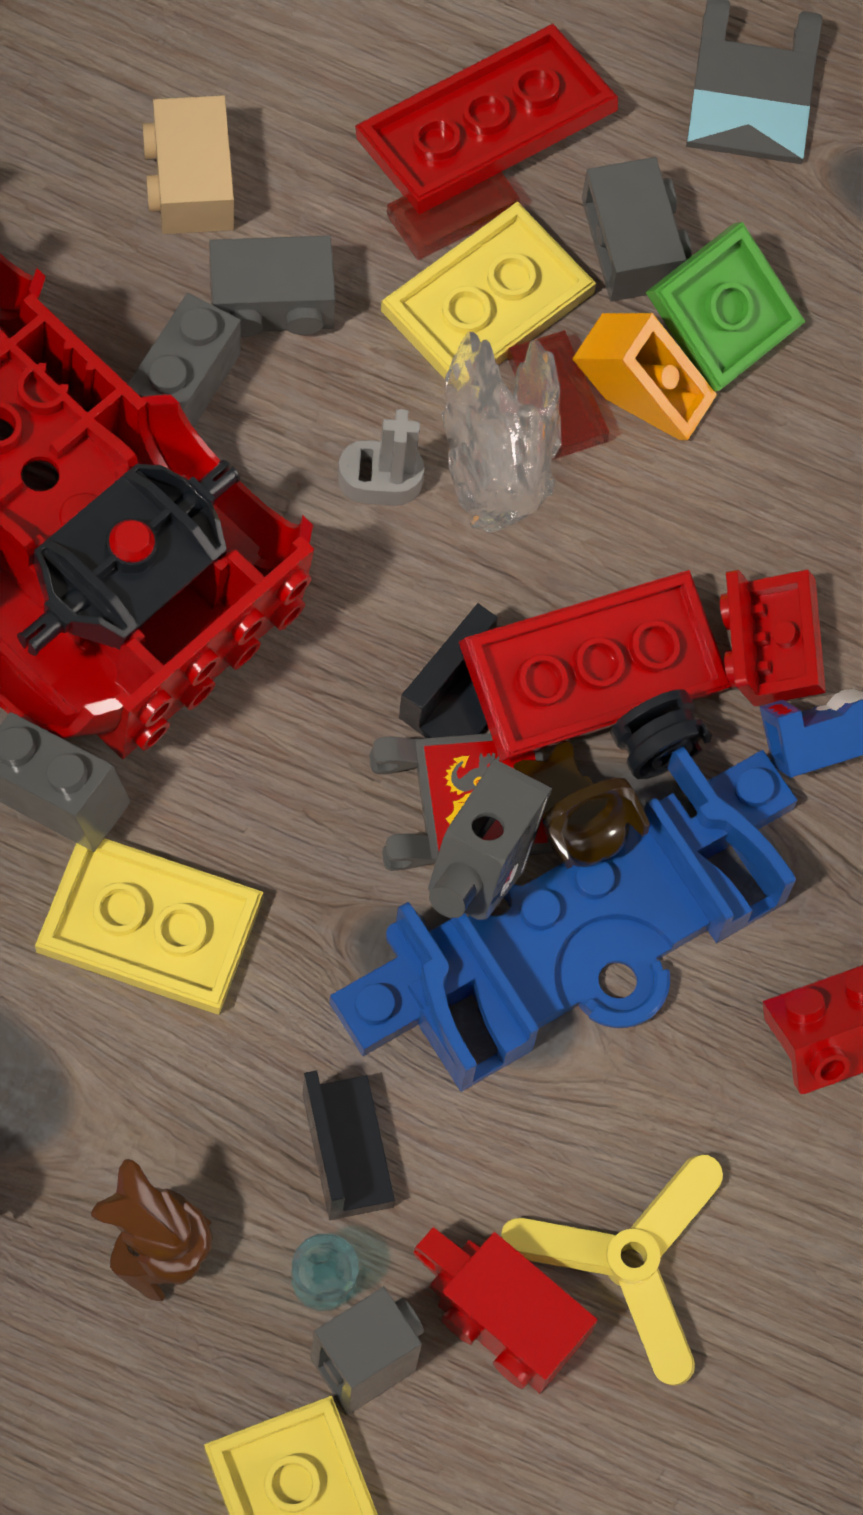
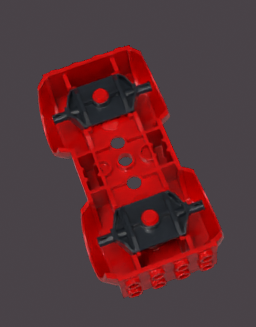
M0 253V419L10 423L14 429L10 437L0 441V707L8 714L12 712L62 739L96 734L123 760L138 746L145 751L156 744L170 726V723L167 721L183 706L188 710H192L200 705L216 685L214 679L228 666H231L234 670L244 666L258 651L261 645L259 639L274 626L279 631L285 629L300 615L305 607V602L303 601L304 592L312 579L309 571L315 550L310 545L313 524L303 514L299 524L291 523L253 494L240 481V476L233 466L229 469L230 463L226 460H220L207 446L191 425L180 403L171 394L143 396L141 398L39 301L46 276L38 268H36L34 276L15 266ZM39 460L51 463L59 473L57 484L46 491L30 489L25 485L21 477L22 470L27 464Z

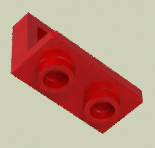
M809 569L748 581L740 570L726 572L727 593L720 596V611L723 623L731 633L732 650L726 651L724 655L725 671L731 687H737L754 707L779 700L786 701L826 693L816 578Z
M863 965L763 1001L764 1019L791 1059L793 1082L800 1094H806L863 1073Z

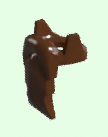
M125 1159L119 1167L116 1193L96 1203L91 1211V1216L95 1220L112 1224L121 1231L111 1254L110 1268L119 1278L150 1300L163 1302L166 1297L158 1283L180 1285L191 1280L200 1270L201 1263L208 1257L212 1247L213 1236L209 1228L212 1222L203 1215L202 1211L183 1196L170 1189L153 1187L139 1164L131 1159ZM133 1249L140 1255L134 1256Z

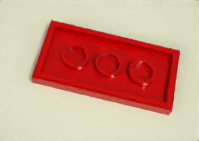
M552 23L355 125L356 139L420 215L618 111V96Z
M690 570L465 637L459 642L500 762L610 728L634 707L665 692L686 690L692 700L695 701L724 692L731 687Z

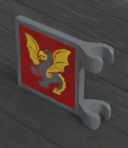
M491 733L423 739L392 736L381 737L374 741L373 749L369 754L370 767L373 773L391 774L417 768L426 835L394 834L388 837L386 845L382 850L383 863L387 870L399 871L436 863L442 840L448 827L494 759L500 761ZM542 749L502 761V763L514 769V764L521 760L543 761ZM498 820L493 823L483 837V840H495L502 836L504 830ZM542 820L530 855L552 854L556 852L550 846Z

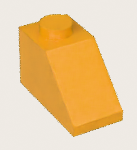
M602 313L572 358L607 401L678 440L688 441L717 395L653 313Z

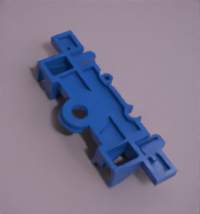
M681 747L672 752L667 769L696 810L697 814L695 817L690 818L674 793L660 801L653 798L646 802L644 812L650 822L647 835L641 836L630 825L623 848L610 859L602 860L598 864L589 867H576L572 864L573 867L569 869L562 863L523 886L514 884L504 896L510 909L502 916L490 915L486 920H477L470 915L467 917L464 913L461 917L451 918L449 921L431 930L423 916L415 911L409 902H406L398 907L396 922L391 924L386 931V940L397 958L331 994L329 1004L362 1056L369 1054L419 1025L460 1092L533 1051L539 1028L577 1006L589 1016L590 1020L606 1027L629 1028L640 1025L652 1018L661 1009L669 992L670 970H663L658 959L706 931L709 932L717 944L786 903L796 878L776 849L761 834L759 829L792 811L798 800L764 750L757 752L707 781L687 750ZM732 846L766 898L749 906L733 882L719 868L708 861V858ZM613 963L629 967L636 977L635 990L624 998H613L605 994L598 980L599 974L604 967ZM471 994L478 1003L486 1028L498 1048L497 1054L478 1065L459 1034L449 1009L450 1006Z

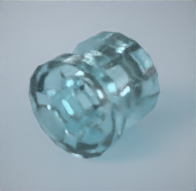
M331 1233L316 1234L305 1239L296 1249L292 1260L291 1284L296 1297L309 1308L317 1311H332L343 1306L353 1296L359 1275V1260L353 1246L344 1238ZM311 1261H314L315 1263L327 1261V1263H321L316 1266L315 1264L311 1263Z

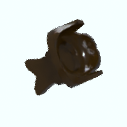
M563 742L557 745L546 762L521 760L514 764L515 770L552 788L542 817L543 827L551 848L557 852L567 869L573 867L572 864L576 867L593 866L602 860L610 859L618 854L626 842L627 823L641 836L648 834L650 822L627 779L613 778L594 784L591 778L582 776L575 764L573 746L570 742Z

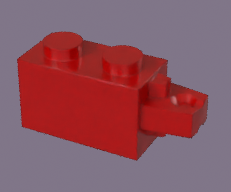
M433 1227L414 1248V1256L436 1276L429 1287L440 1297L438 1307L445 1312L441 1317L443 1323L453 1334L469 1345H472L477 1339L496 1356L493 1365L498 1372L520 1389H524L529 1384L540 1394L592 1334L598 1319L495 1231L481 1247L468 1240L462 1248H459Z

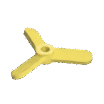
M696 1155L689 1158L631 1228L623 1230L617 1235L525 1218L511 1219L503 1226L501 1237L529 1261L608 1275L615 1284L621 1286L656 1377L663 1383L672 1386L682 1385L692 1377L695 1361L658 1266L662 1255L721 1185L723 1178L722 1168L715 1158L709 1155ZM625 1250H635L642 1256L644 1264L638 1268L628 1267L623 1263L621 1253Z

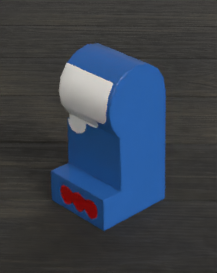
M855 689L843 690L835 694L828 701L827 705L817 706L804 711L797 709L784 700L759 706L771 762L775 768L790 778L863 755V692Z

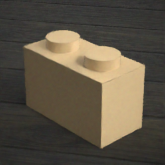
M225 95L153 99L154 123H142L145 160L156 159L157 175H146L149 212L160 211L162 234L234 230V196Z

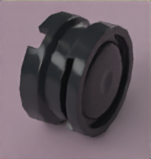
M672 690L648 699L631 709L612 726L610 734L619 749L627 750L629 756L626 764L633 777L637 780L649 779L668 772L667 768L672 752L684 747L691 758H693L702 751L698 743L701 739L705 744L711 741L712 734L706 723L702 719H696L693 715L696 705L686 690Z

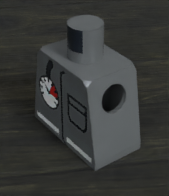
M496 759L492 761L443 837L428 886L430 892L429 900L437 912L449 918H459L464 913L477 920H486L526 868L552 790L551 787ZM498 820L504 830L502 836L495 840H483V837L493 823Z

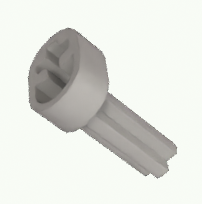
M397 409L395 420L384 419L381 441H356L348 445L341 453L338 463V484L344 495L352 501L377 505H405L413 501L420 493L425 470L423 459L417 451L420 423L419 421H408L409 410ZM360 463H372L371 481L359 480Z

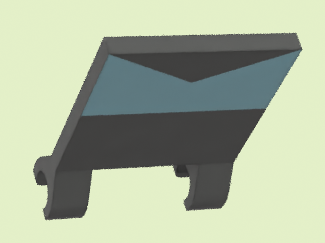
M707 0L702 21L686 147L802 164L816 56L822 25L821 14L801 12L798 17V24L794 30L792 50L726 41L725 35L730 2L728 0Z

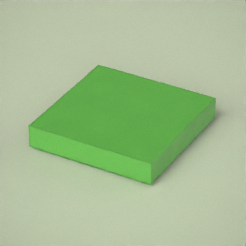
M743 222L734 223L645 292L685 355L714 391H720L805 323L802 315Z

